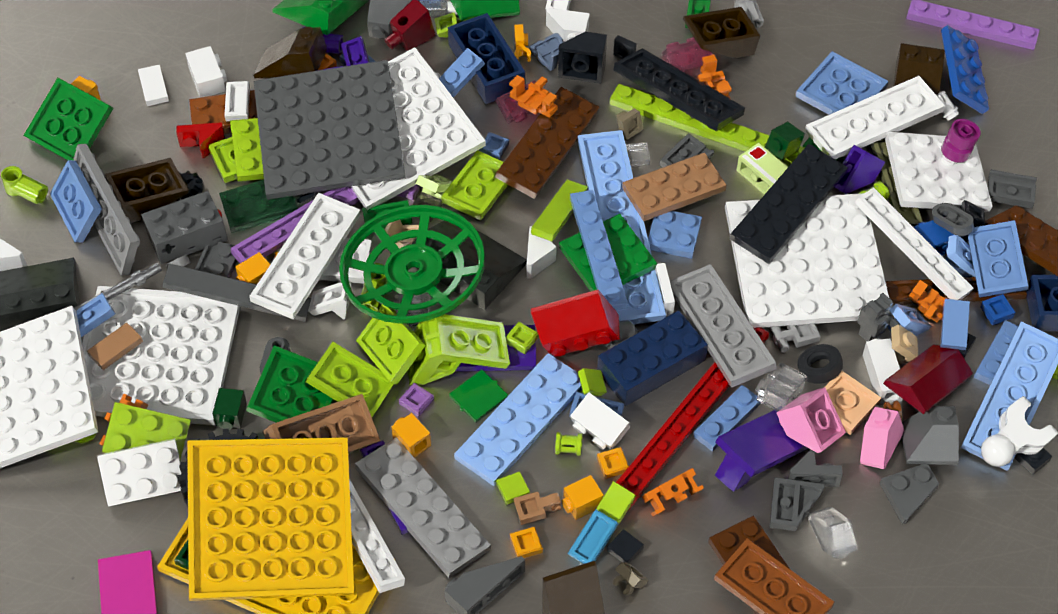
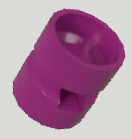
M967 119L955 120L941 146L943 155L953 162L967 161L981 135L979 127Z

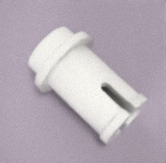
M942 91L937 94V97L945 105L942 117L948 121L959 114L957 111L958 107L953 105L946 92Z

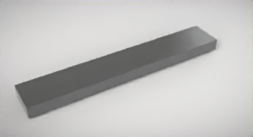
M169 263L163 281V288L286 317L250 302V295L257 286L256 284ZM308 297L295 316V320L306 322L311 298Z

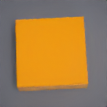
M621 447L597 454V460L605 479L622 475L629 467Z
M535 526L510 533V539L517 557L527 558L543 553Z

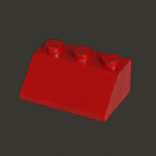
M599 289L531 308V314L541 344L554 357L563 356L578 350H585L600 344H608L611 341L620 339L619 314Z

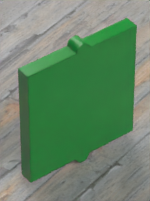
M481 369L449 393V397L460 407V411H465L477 422L500 405L508 397V394L498 385L497 380L493 381Z

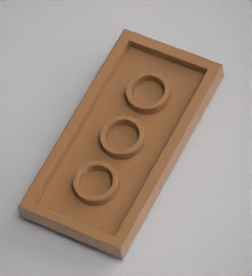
M704 152L623 182L622 188L641 219L646 221L724 192L727 185Z

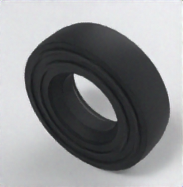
M819 344L809 347L802 352L798 358V369L805 381L821 384L835 379L841 373L843 360L836 347L828 344ZM818 360H829V364L822 368L811 367Z

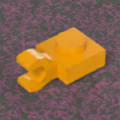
M523 24L514 25V55L518 61L520 56L527 57V62H530L531 51L525 47L528 46V33H524Z

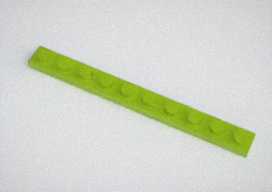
M622 84L617 85L610 98V105L627 111L635 108L640 111L641 116L745 152L757 143H760L765 148L769 138L767 134L732 122L715 131L700 121L691 118L685 112L673 107L663 99ZM800 146L798 152L784 160H779L789 167L805 147Z

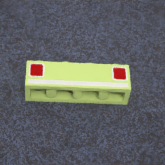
M757 143L741 154L737 165V171L763 194L771 188L788 168L784 162L777 159L760 143Z

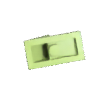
M439 174L432 176L419 175L416 184L423 187L420 201L431 206L441 207L443 204L441 196L453 181Z

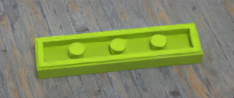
M567 179L532 226L531 234L553 241L574 212L570 201V194L587 191L588 186Z

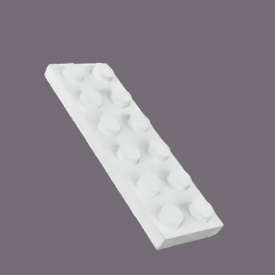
M917 76L806 125L805 132L822 152L836 160L847 155L853 145L863 148L885 138L889 132H899L944 112L945 105L922 78Z
M318 193L251 293L250 302L294 319L360 217V209Z

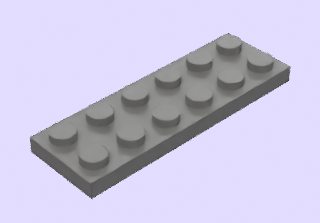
M77 144L74 161L78 163L102 208L94 222V226L120 275H129L132 265L135 263L137 248L140 246L139 236L131 227L130 219L125 216L120 201L113 194L112 186L107 183L103 170L99 168L95 160V155L91 153L87 144Z
M711 264L670 280L674 298L693 328L708 344V352L731 388L777 369L775 360Z
M397 437L355 463V469L387 507L404 523L410 534L448 578H451L491 550L489 542Z

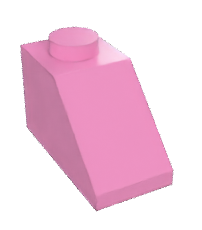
M879 407L874 408L864 428L861 464L885 469L904 433L898 411Z

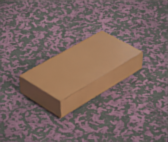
M125 323L88 349L87 353L102 370H105L141 344L143 340L128 323Z

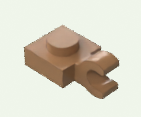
M534 492L513 498L521 525L545 519V511L556 512L561 510V501L558 493L540 498L539 492Z

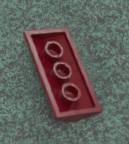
M933 344L887 378L883 384L922 414H925L972 377L973 372L958 349L943 348L940 345Z

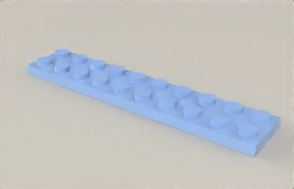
M623 131L578 135L577 141L588 190L594 191L602 220L605 221L621 214L651 254L644 221L622 188L623 182L633 179ZM655 270L623 285L628 308L616 311L619 314V321L629 320L633 324L661 321L666 318Z

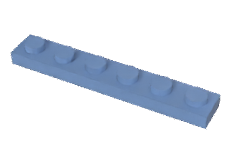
M588 190L570 194L571 205L597 290L599 289L616 311L627 309L628 301L594 191Z

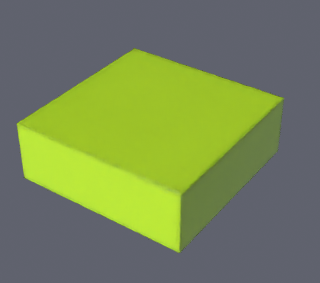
M518 321L506 336V343L521 353L526 354L539 338L538 332Z
M583 368L578 371L584 395L591 393L594 396H602L607 393L601 370Z
M520 471L496 480V485L506 505L514 503L513 498L530 494Z

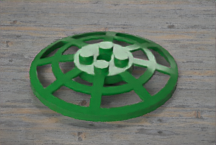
M404 206L386 211L372 218L351 236L341 255L339 266L340 280L345 294L351 303L370 317L398 324L423 322L452 311L473 293L484 271L485 254L479 233L463 216L438 206ZM420 217L418 230L403 231L390 237L383 228V226L400 219ZM430 218H438L458 226L462 231L451 240L442 233L428 230ZM374 232L381 243L372 250L366 262L352 259L359 245ZM470 237L477 250L478 265L464 267L463 255L458 246ZM417 238L416 244L401 248L395 244L405 239ZM427 238L445 244V246L437 252L433 248L426 246ZM385 249H388L391 255L385 265L374 264L378 256ZM453 252L457 261V268L443 269L442 259ZM413 267L420 268L416 272H408ZM349 268L363 271L364 283L368 293L355 297L349 284ZM371 273L385 275L387 284L375 289L372 284ZM476 274L469 287L453 301L448 298L457 288L463 276ZM455 277L451 285L443 293L435 287L441 278ZM395 291L402 294L403 298L401 304L389 301L382 296ZM427 292L433 298L423 303L411 304L415 295ZM375 299L382 305L396 309L398 312L396 316L373 311L362 304ZM437 303L443 306L425 314L407 316L411 310L425 309Z

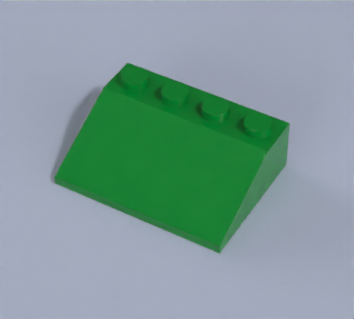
M283 0L272 9V13L306 27H321L322 33L328 35L369 0Z

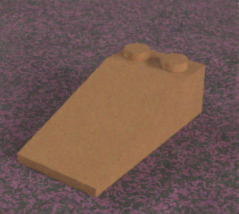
M363 394L271 424L263 430L265 439L348 438V454L380 441Z

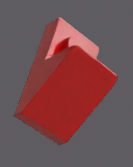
M222 122L176 126L180 147L199 146L202 158L210 154L209 144L225 139Z

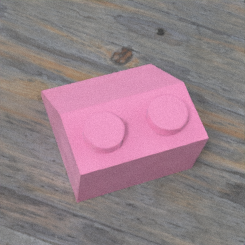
M825 387L800 395L776 412L786 435L817 453L825 450L846 433Z

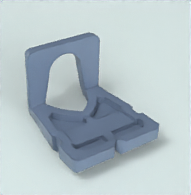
M554 33L546 37L544 41L540 40L530 45L529 49L542 65L552 71L557 68L559 44L563 43V39L558 33Z

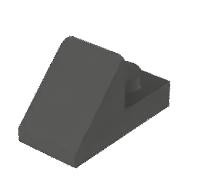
M810 450L790 469L788 479L825 484L824 487H839L843 475L842 465L830 463L816 465L815 451Z

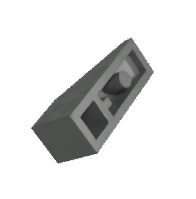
M520 556L465 572L459 578H453L445 588L446 602L458 614H478L525 572V559Z

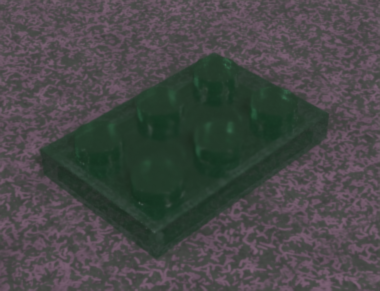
M264 179L219 193L231 233L283 218L298 209L294 196L267 200Z

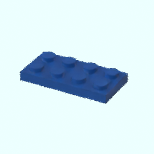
M947 25L941 29L952 94L955 98L984 114L989 110L988 94L984 84L985 78L981 69L982 62L978 53V44L975 40L964 36L959 30H955Z

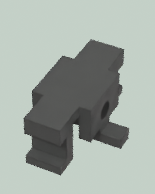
M881 293L876 300L868 302L860 311L857 322L861 325L859 335L866 341H871L881 333H884L888 325L891 327L899 325L891 315L885 314L881 317L893 305V301L884 293Z

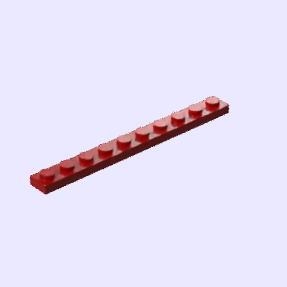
M761 327L754 328L762 342L765 343L769 337V332ZM715 362L617 480V484L636 495L628 511L730 386Z

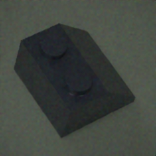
M585 31L559 44L558 78L601 84L606 66L607 35Z

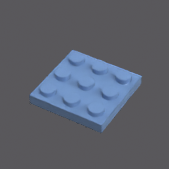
M832 51L796 91V97L830 115L883 92L887 88L889 81Z

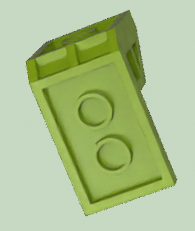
M447 314L428 321L419 322L414 333L426 346L408 369L409 385L411 386L413 383L421 386L451 375L460 363L506 369L510 364L503 323Z

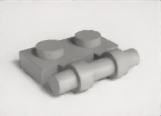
M814 323L788 325V330L782 331L780 326L767 327L771 329L774 335L772 339L775 345L779 346L781 352H787L790 349L788 341L793 340L796 348L817 343L821 337Z

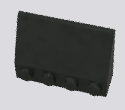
M442 221L428 229L442 233L451 240L462 231L458 226L447 221ZM477 230L483 242L485 266L480 282L467 299L486 310L527 264V259ZM468 237L458 246L463 255L464 267L478 265L477 250L473 241ZM427 238L426 246L433 248L437 252L445 246V244ZM453 252L442 259L443 269L457 268V261ZM476 274L463 276L454 291L461 295L469 287ZM455 277L441 278L440 283L449 287Z
M74 257L0 271V332L69 306L76 307L80 305Z

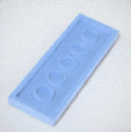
M1021 321L960 448L983 459L981 455L982 443L986 438L999 433L1000 416L1011 404L1023 396L1031 403V406L1025 412V420L1030 425L1058 365L1057 338ZM1015 455L1013 456V459L1010 461V463L1001 466L1000 468L1008 471L1014 460Z
M548 353L454 453V459L492 486H495L496 480L502 478L574 399L576 392L582 390L578 372Z

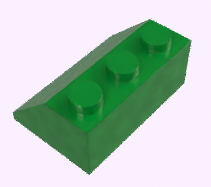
M450 0L461 21L488 13L490 18L520 14L519 0Z

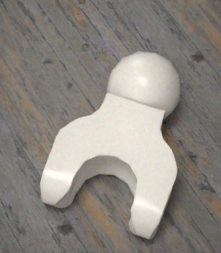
M1023 396L1011 404L1000 416L999 433L984 440L981 447V455L985 462L991 466L1001 467L1010 463L1013 456L1017 453L1027 455L1038 453L1058 434V431L1052 425L1042 429H1034L1029 426L1025 420V412L1031 406V403Z

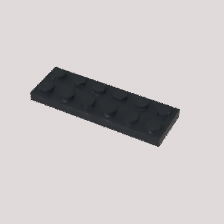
M643 48L614 63L613 71L690 115L691 118L707 125L710 129L718 131L744 115L745 107Z
M808 144L731 232L729 239L770 264L842 179L848 167Z

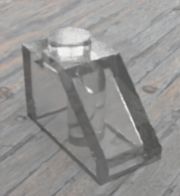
M832 507L807 514L823 551L831 557L843 558L848 556L850 552L857 550L852 521Z

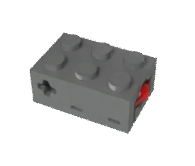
M209 191L141 214L147 235L160 264L202 250L207 245H216L218 241L224 242L228 240L222 220V212L216 208Z

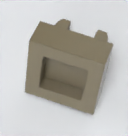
M635 108L629 112L622 111L616 115L619 130L623 131L625 140L644 130L640 111Z
M621 562L615 569L620 575L615 577L613 585L619 586L622 581H626L627 587L622 593L630 595L635 588L643 589L649 580L632 564Z

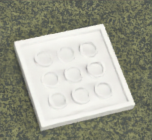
M898 132L887 133L885 142L900 207L933 209L937 204L950 203L960 208L962 202L966 200L984 209V212H990L993 206L976 144L968 160L957 163L947 159L941 151V146L946 136Z

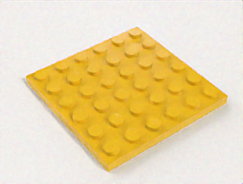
M348 438L187 441L189 601L343 596L354 594Z

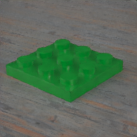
M57 77L23 136L66 160H74L77 144H87L90 150L114 108Z
M621 214L603 221L622 285L655 270L657 262ZM580 232L560 241V250L590 292L597 290Z
M274 345L246 411L277 423L331 405L333 398L306 382L318 362Z

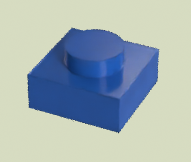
M1003 294L982 301L980 306L992 325L1012 319L1016 313Z

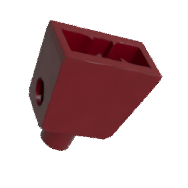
M412 0L390 20L393 33L384 40L391 50L400 44L406 51L430 40L436 34L429 10L418 0Z

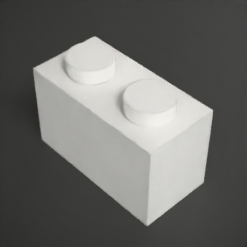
M211 46L185 53L188 68L199 97H208L226 92L224 82H228L224 69L220 70L219 67L222 65L218 53H213Z
M591 393L585 396L570 415L571 420L574 422L572 426L583 435L587 432L594 437L592 442L602 450L606 447L609 450L614 449L630 429L628 421Z

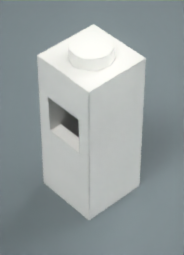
M877 338L867 341L863 358L874 393L881 397L879 404L902 401L903 399L883 384L887 378L900 369L895 351L892 349L891 339Z

